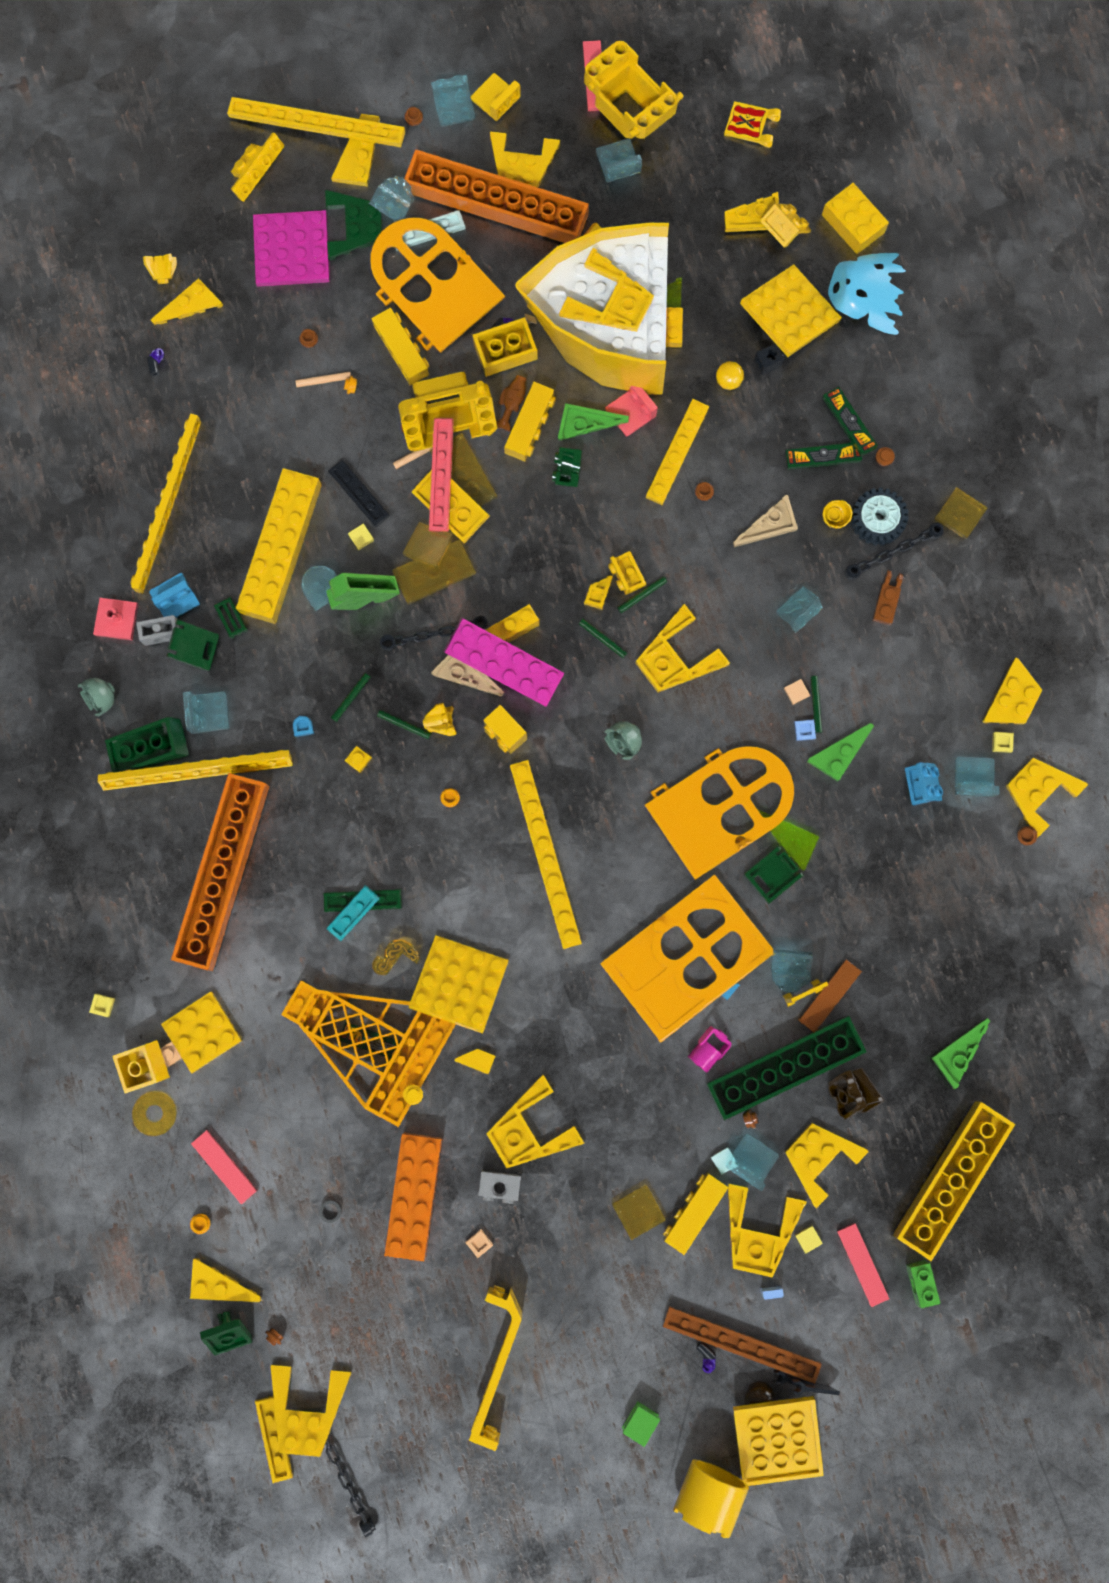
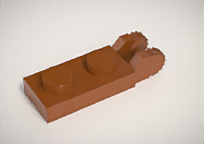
M887 570L884 583L881 585L872 621L891 626L901 591L900 586L903 574H898L894 587L889 585L892 571Z

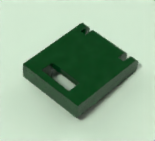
M176 620L175 624L183 628H173L168 650L176 653H167L166 657L204 671H210L219 634ZM207 642L209 646L206 657L203 659L202 656Z
M780 846L776 847L744 874L745 878L767 904H770L804 876L802 872L797 874L796 877L793 875L799 868L785 851L777 856L776 853L780 851ZM758 875L770 889L766 894L754 880Z

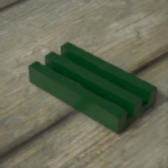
M231 597L214 605L231 639L235 638L234 636L241 635L242 632L248 631ZM227 603H230L242 628H238L229 608L226 605ZM221 606H223L224 610L226 611L235 629L234 632L231 631L220 609Z

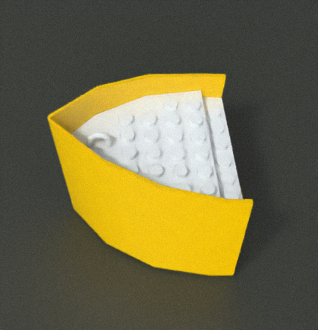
M642 223L600 228L557 246L516 282L517 290L565 361L602 386L629 391L631 386L643 388L650 395L663 394L666 347H682L683 308L666 307L669 223ZM592 248H595L601 256L609 259L616 268L624 271L631 280L636 281L654 295V300L637 332L559 316V312L567 297L603 313L617 285V282L584 267Z

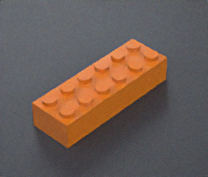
M411 1133L402 1134L384 1256L425 1261L443 1138Z

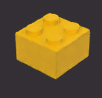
M501 705L483 720L485 733L491 739L494 737L497 739V745L504 753L508 751L512 754L527 740V732Z
M158 1040L112 1056L124 1093L170 1078Z

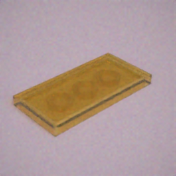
M461 433L453 437L451 478L480 507L496 499L497 495L463 434ZM433 448L429 450L431 456H432Z
M457 540L392 570L408 605L476 574L461 540Z

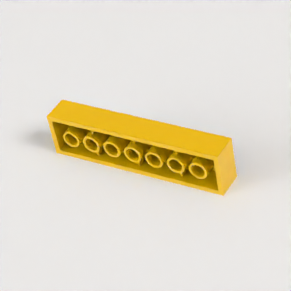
M285 468L282 469L236 606L240 614L273 624L277 623L322 487L319 478Z
M975 1101L892 1236L932 1261L1015 1124L984 1103Z

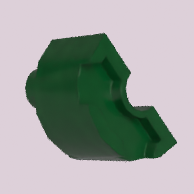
M560 447L559 452H555L554 463L558 464L557 471H553L552 482H555V485L578 487L582 450Z

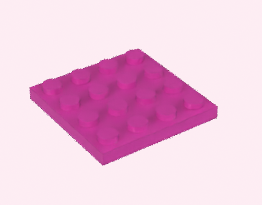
M326 210L253 215L257 287L330 282Z

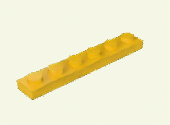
M692 399L646 494L647 499L663 505L709 410L708 405Z

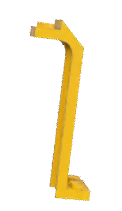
M499 1286L489 1287L485 1301L506 1309L512 1319L469 1441L494 1451L497 1449L500 1433L497 1432L496 1428L489 1425L484 1427L483 1424L522 1320V1310L512 1287H510L507 1294L505 1289Z

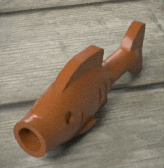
M516 375L515 379L503 390L500 396L499 404L505 405L506 409L502 419L496 421L498 429L511 432L509 419L512 411L518 412L519 405L525 400V382L527 379L523 376Z

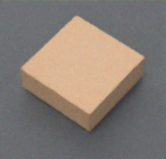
M802 679L784 687L792 705L810 697Z
M482 1229L465 1242L477 1258L494 1245Z

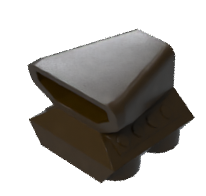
M863 1068L846 1071L828 1083L829 1094L836 1100L837 1111L844 1120L850 1119L857 1113H867L884 1102L882 1095Z

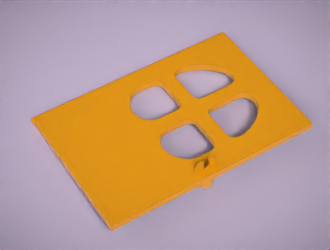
M714 874L600 964L661 1043L776 953V951ZM714 909L720 911L725 918L724 924L704 939L696 933L687 921L688 915L696 910ZM674 926L681 928L693 944L692 949L677 960L667 958L661 949L663 934ZM733 931L739 934L741 938V952L734 966L730 969H725L711 952V947L726 934ZM699 956L705 959L716 974L715 981L704 989H695L689 986L683 978L684 968Z

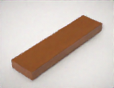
M846 959L828 981V986L823 988L798 1021L810 1031H816L862 971Z

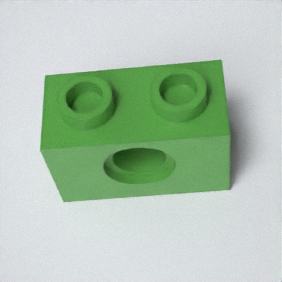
M922 1260L906 1264L916 1305L920 1308H926L940 1304L930 1263Z

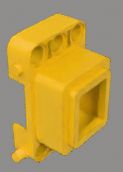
M616 41L586 65L584 83L596 95L595 106L626 138L632 139L636 136L637 138L645 139L676 114L677 105L683 98V94L681 92L675 94L664 81L661 83L660 88L638 65L639 56L624 41ZM625 92L643 109L634 118L627 111L623 115L612 104Z
M464 372L415 382L412 385L415 398L401 401L398 405L407 447L411 451L433 448L434 418H453V433L469 429L471 438L484 435L491 436L497 429L489 386L483 383V381L468 385ZM459 394V397L452 398L431 404L426 403V401H431Z

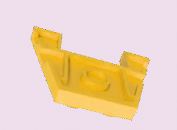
M490 131L497 174L539 187L549 164L560 147V140L544 138L542 155L505 151L507 134Z
M1032 758L1006 787L1015 804L1020 808L1025 822L1037 831L1039 837L1050 825L1035 812L1036 809L1059 785L1075 798L1088 784Z
M811 1123L789 1146L785 1154L813 1206L818 1208L829 1195L814 1182V1179L840 1151L846 1154L855 1164H858L869 1151Z

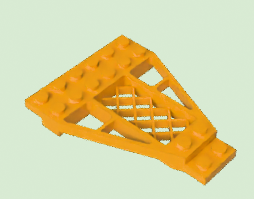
M301 980L281 1015L299 1025L364 1109L399 1127L411 1107L403 1098L405 1088L409 1085L422 1087L456 1024L417 1011L407 1031L402 1033L386 1024L383 1019L392 1003L409 1005V1001L318 990ZM348 999L385 1002L387 1005L381 1016L376 1018L349 1003ZM336 1001H339L341 1003L338 1005H334ZM343 1006L345 1017L335 1020L332 1009ZM346 1006L358 1013L348 1016ZM330 1013L332 1021L324 1023ZM360 1016L362 1027L352 1029L349 1018ZM363 1016L376 1023L365 1025ZM346 1020L349 1030L338 1033L336 1022ZM333 1023L335 1034L325 1037L322 1026ZM377 1025L379 1036L369 1039L366 1028ZM380 1025L392 1031V1033L382 1035ZM363 1029L366 1040L355 1043L353 1032ZM350 1033L352 1044L342 1047L339 1036ZM394 1035L397 1046L386 1049L383 1038ZM397 1035L402 1037L400 1043L398 1042ZM336 1037L338 1046L329 1042L327 1039ZM380 1039L383 1050L372 1053L370 1041ZM367 1042L369 1054L359 1056L356 1045ZM322 1044L353 1060V1065L346 1077L323 1049ZM353 1046L356 1056L345 1051L344 1049ZM396 1049L389 1061L387 1051ZM384 1052L387 1063L376 1066L373 1055ZM370 1056L373 1066L361 1060V1058ZM358 1064L380 1075V1079L367 1102L363 1100L348 1081ZM387 1066V1067L385 1068L384 1072H382L381 1070L377 1069V1068H380V1067Z

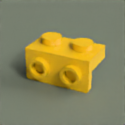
M630 551L616 558L614 556L610 557L608 567L612 575L616 574L618 578L616 583L620 591L623 590L625 595L646 586V582Z

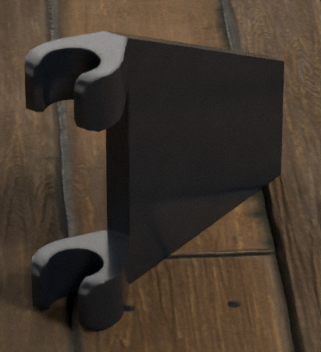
M774 1370V1373L779 1375V1378L772 1380V1382L777 1385L789 1382L797 1386L795 1390L790 1389V1392L796 1395L806 1391L831 1395L840 1394V1391L828 1385L814 1384L806 1380L789 1377L779 1370Z

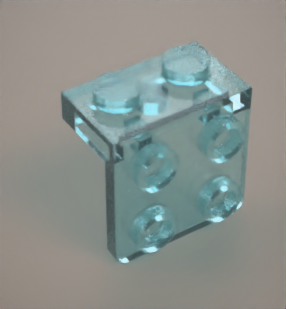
M456 75L453 78L438 79L435 82H431L441 126L475 119L467 75Z

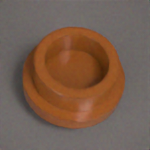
M410 107L405 113V121L411 126H417L423 120L422 112L416 107Z
M305 329L300 334V343L304 347L311 348L317 344L318 336L315 331Z
M883 447L877 451L876 461L880 465L888 466L894 461L895 455L890 448Z
M702 482L696 486L695 495L699 500L707 501L712 498L714 489L711 484Z
M1031 826L1022 827L1018 832V840L1023 845H1032L1038 838L1037 831Z
M748 1109L747 1112L743 1113L746 1127L755 1129L756 1124L759 1123L756 1112Z
M272 1327L269 1331L266 1330L265 1333L268 1336L265 1339L273 1346L282 1344L281 1341L284 1337Z

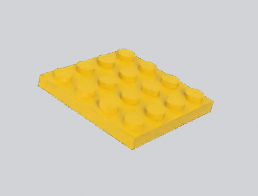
M794 264L744 297L740 302L744 309L787 357L833 327L842 318Z
M435 935L409 1008L483 1034L509 960Z
M814 1396L733 1407L741 1478L748 1486L824 1476Z

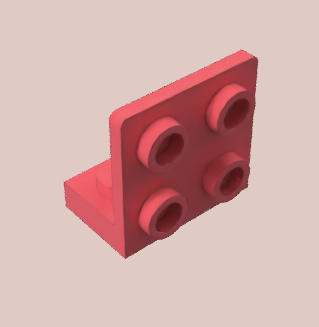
M631 386L628 392L605 407L606 412L629 416L628 423L617 425L626 437L654 419L658 407L643 388Z

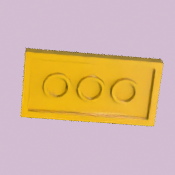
M432 469L412 490V493L429 510ZM451 478L449 529L463 543H466L490 515Z

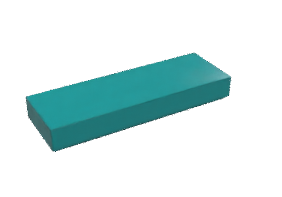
M365 885L326 929L342 941L380 897Z

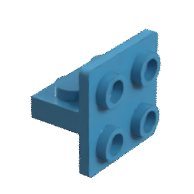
M182 573L149 591L154 605L160 610L163 617L174 615L178 618L200 605Z
M919 762L914 766L905 768L912 805L942 801L943 790L938 781L939 770L934 763Z

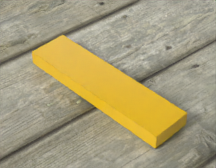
M274 1396L255 1400L272 1483L293 1478L289 1454L279 1453Z

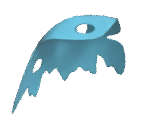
M869 254L859 256L857 261L840 262L834 270L828 289V295L834 307L854 319L862 318L869 313V326L884 333L898 334L899 331L893 327L895 322L888 318L885 312L902 316V311L899 310V306L894 300L898 298L899 294L904 292L889 282L891 277L888 276V273L906 272L902 266L892 263L899 254ZM874 264H883L884 268L876 269ZM846 279H850V284H846ZM836 282H839L840 287L838 292L833 293L834 284ZM862 289L867 293V297L857 296L856 290Z

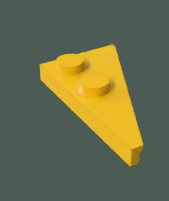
M198 278L151 319V322L154 325L167 323V320L193 316L195 313L206 312V309L221 308L223 304Z
M193 1259L190 1299L261 1302V1296L257 1295L253 1290L238 1284L239 1282L221 1274L214 1267L211 1268L201 1262L200 1259Z

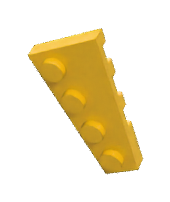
M361 114L359 118L361 120L380 122L379 116ZM349 139L331 177L332 182L368 187L376 143Z

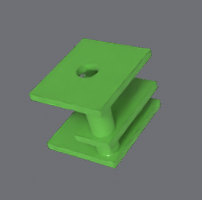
M637 1401L622 1427L623 1434L645 1447L660 1421L659 1414Z

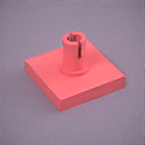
M100 598L93 634L101 637L133 640L139 604L137 602Z

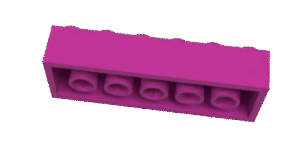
M462 617L443 650L444 653L547 707L564 675V672Z

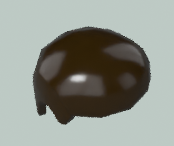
M761 1381L751 1383L744 1395L745 1405L775 1401L772 1387Z

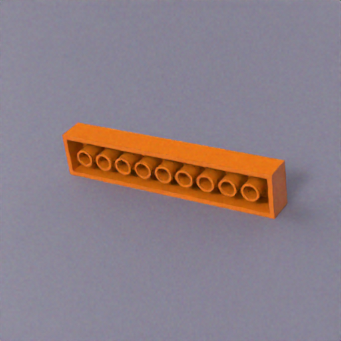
M416 149L403 181L405 193L563 243L581 237L589 214V203Z
M228 773L171 960L208 971L214 970L270 787L266 783Z

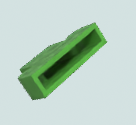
M341 573L329 581L330 589L326 591L331 609L357 610L372 601L380 603L400 594L395 576Z

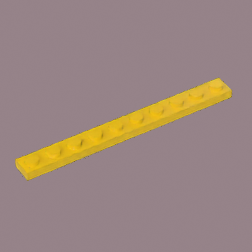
M235 97L231 98L227 112L230 118L395 147H402L406 132L405 127Z
M190 414L189 419L185 421L184 434L178 441L179 449L173 456L172 469L167 473V484L161 491L160 504L155 508V519L150 523L148 539L143 543V554L138 558L136 574L131 578V588L137 593H144L202 423L198 415Z
M278 750L269 753L260 752L254 755H239L238 757L231 758L222 757L215 760H201L200 762L192 763L183 762L177 765L145 767L143 769L125 770L115 773L107 772L98 775V783L103 791L228 775V773L236 774L293 766V760L289 750Z
M526 760L510 765L563 950L581 945V939L529 761Z

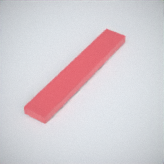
M434 418L429 515L430 532H449L453 418Z

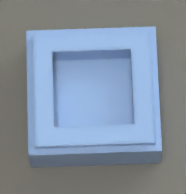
M814 720L794 722L796 741L816 739Z
M781 1286L760 1288L761 1296L765 1300L782 1298L784 1296Z

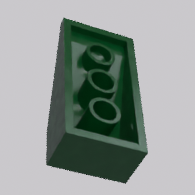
M166 717L105 740L111 770L114 773L152 767L189 755L181 719Z

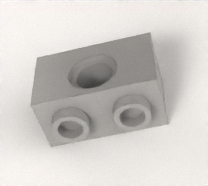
M172 615L136 622L139 641L145 646L170 641L173 628H180V626L175 624L178 619Z
M482 1170L478 1196H483L482 1200L494 1201V1198L502 1199L503 1203L514 1204V1201H518L521 1175ZM497 1182H502L505 1185V1191L497 1192L494 1189V1185Z

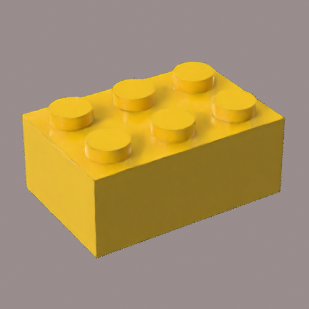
M854 183L828 201L822 212V216L856 254H859L883 235L889 224L886 218Z
M525 317L472 335L473 344L485 377L538 359L537 348Z

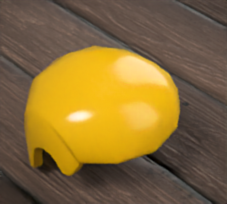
M732 361L723 363L719 366L716 373L717 383L726 390L738 388L744 380L742 367Z
M833 500L828 502L823 508L822 518L824 523L830 528L838 529L846 526L851 521L853 512L851 506L846 501Z

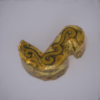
M403 939L393 940L385 948L384 959L377 956L372 963V968L378 975H387L402 954L416 964H419V951L413 944Z

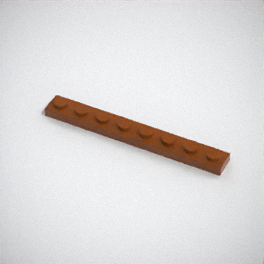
M670 1306L662 1325L664 1328L814 1384L822 1365L821 1362Z

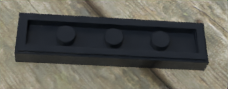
M343 460L328 471L375 528L390 517L388 512Z

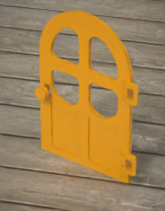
M406 218L396 221L386 227L374 242L371 251V269L376 282L381 287L376 292V296L386 306L394 302L422 332L416 340L426 351L434 346L440 353L443 352L505 298V295L473 262L465 250H462L442 227L430 220ZM412 230L427 232L436 237L437 243L423 256L418 257L402 240L406 232ZM390 247H395L410 263V267L394 280L386 277L382 265L383 254ZM444 251L449 252L458 263L455 275L449 280H439L427 267L431 261ZM419 274L429 283L432 291L428 299L422 302H410L400 290L409 280ZM383 293L389 297L387 300L381 296ZM424 337L430 342L428 345L422 341Z
M739 747L723 754L717 748L704 757L708 764L670 789L663 783L650 792L654 799L645 804V807L694 880L774 829L789 813L794 799L792 776L786 765L773 753L758 747ZM715 754L719 755L718 758L711 761L710 757L714 756ZM740 759H754L765 765L766 774L748 786L743 787L730 771L729 765ZM713 774L722 775L733 792L731 797L718 805L708 804L703 799L701 793L703 782ZM769 783H776L779 785L782 793L780 804L772 816L764 818L750 797ZM661 789L665 790L664 793L657 796L656 792L660 791ZM737 804L744 807L754 822L753 828L742 835L728 833L721 825L722 815Z

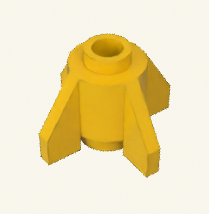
M171 254L154 257L143 256L144 265L152 276L153 281H157L158 284H168V280L172 279L177 266L176 257H172Z
M443 703L436 704L425 715L423 719L424 728L430 733L435 732L447 736L456 735L457 732L452 719L453 706L445 707Z

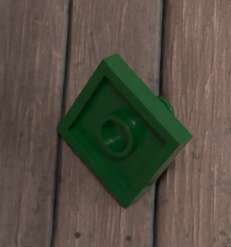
M223 1312V1317L221 1313L217 1315L218 1326L200 1332L201 1340L214 1356L253 1343L251 1333L239 1318L230 1321L229 1312Z

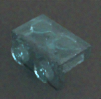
M803 586L776 612L779 617L791 625L794 632H797L820 612L822 605L819 597Z

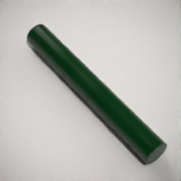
M662 576L617 607L618 611L622 614L667 583L666 578Z
M585 619L580 621L579 625L621 658H625L627 655L625 650Z
M363 674L331 716L332 720L337 722L371 678L368 674Z
M811 676L815 733H822L818 676Z
M379 710L377 717L428 740L432 733L382 710Z

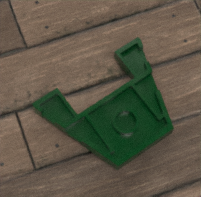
M325 190L326 208H345L346 241L327 242L328 259L334 260L339 255H347L352 250L363 249L373 245L382 232L380 203Z

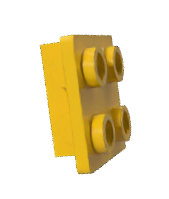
M493 73L471 95V101L497 122L521 97L520 84L515 80L511 84H507L497 74Z
M774 204L760 220L783 247H787L799 233H809L811 231L808 227V221L803 217L800 218L796 213L797 209L791 204Z

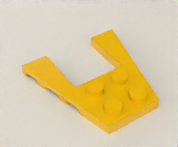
M592 248L584 267L617 282V285L603 313L567 297L559 312V316L637 332L654 300V295L636 281L631 280L624 271L616 268L609 259L601 256L595 248Z
M685 604L682 605L680 610L635 662L658 693L727 667L730 664L718 648L695 666L688 669L667 642L668 639L696 619Z
M544 1075L486 1133L506 1168L584 1144L576 1128L573 1126L540 1147L522 1117V1111L554 1092Z
M728 1184L732 1268L773 1277L807 1201L786 1197L778 1237L741 1228L748 1188Z
M271 1365L279 1453L321 1457L352 1372L331 1370L326 1412L317 1413L286 1410L292 1367Z

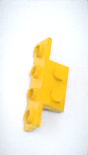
M272 132L263 146L251 143L230 171L235 177H238L231 190L243 202L284 148V144L274 132Z

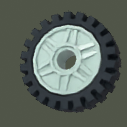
M873 488L869 492L866 491L858 498L852 509L851 526L855 529V534H859L861 540L865 539V543L869 544L871 542L875 546L877 544L882 546L895 541L904 531L909 517L907 516L909 513L908 509H906L907 505L905 502H902L903 498L901 496L898 497L895 491L892 493L887 488L885 490L883 488H878L877 490ZM875 514H881L883 520L877 519Z

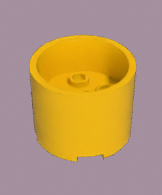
M694 1459L691 1461L673 1511L683 1514L682 1520L708 1534L718 1532L721 1533V1537L730 1538L749 1486L742 1479L719 1466Z

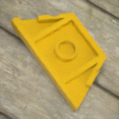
M1018 658L1013 659L982 721L983 723L1025 724L1042 689Z

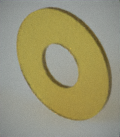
M158 1091L142 1095L134 1104L132 1111L134 1125L141 1133L148 1136H159L169 1131L175 1123L177 1115L173 1100L165 1093ZM152 1105L159 1106L163 1111L161 1120L155 1123L150 1122L146 1117V1111Z

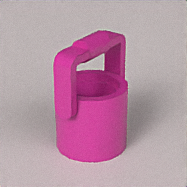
M711 1026L701 1036L698 1044L687 1057L708 1073L717 1060H720L726 1054L732 1044L720 1029L717 1030ZM713 1033L721 1042L725 1043L719 1051L707 1042Z

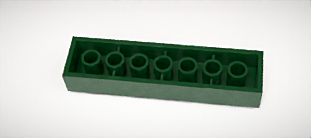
M844 1016L706 1082L705 1085L722 1120L725 1121L867 1051L850 1016Z

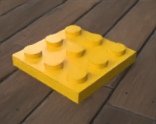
M209 992L161 1024L191 1074L243 1041L213 992Z

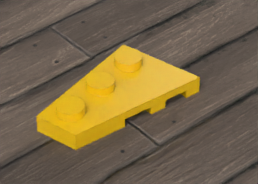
M778 192L773 193L770 197L757 199L756 202L751 204H743L725 211V232L768 230L760 220L774 204H779Z

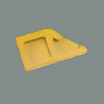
M609 575L607 578L591 584L584 604L602 610L613 576Z
M476 1049L457 1057L455 1061L489 1074L495 1055Z

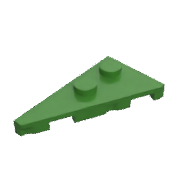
M565 403L558 440H565L628 423L629 416Z
M869 723L810 757L807 762L838 782L874 725Z
M988 1018L982 1020L931 1057L953 1089L958 1088L970 1060H972L979 1047L978 1044L983 1034L988 1029L990 1022Z

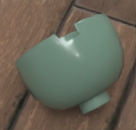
M89 678L78 684V688L82 687L83 689L80 691L84 702L90 710L94 708L97 711L96 716L99 717L111 709L114 704L113 693L115 689L110 682L106 683L99 678Z
M619 721L605 730V733H607L605 741L608 747L615 754L619 752L623 755L622 759L629 760L640 750L642 737L640 729L636 725L626 721Z

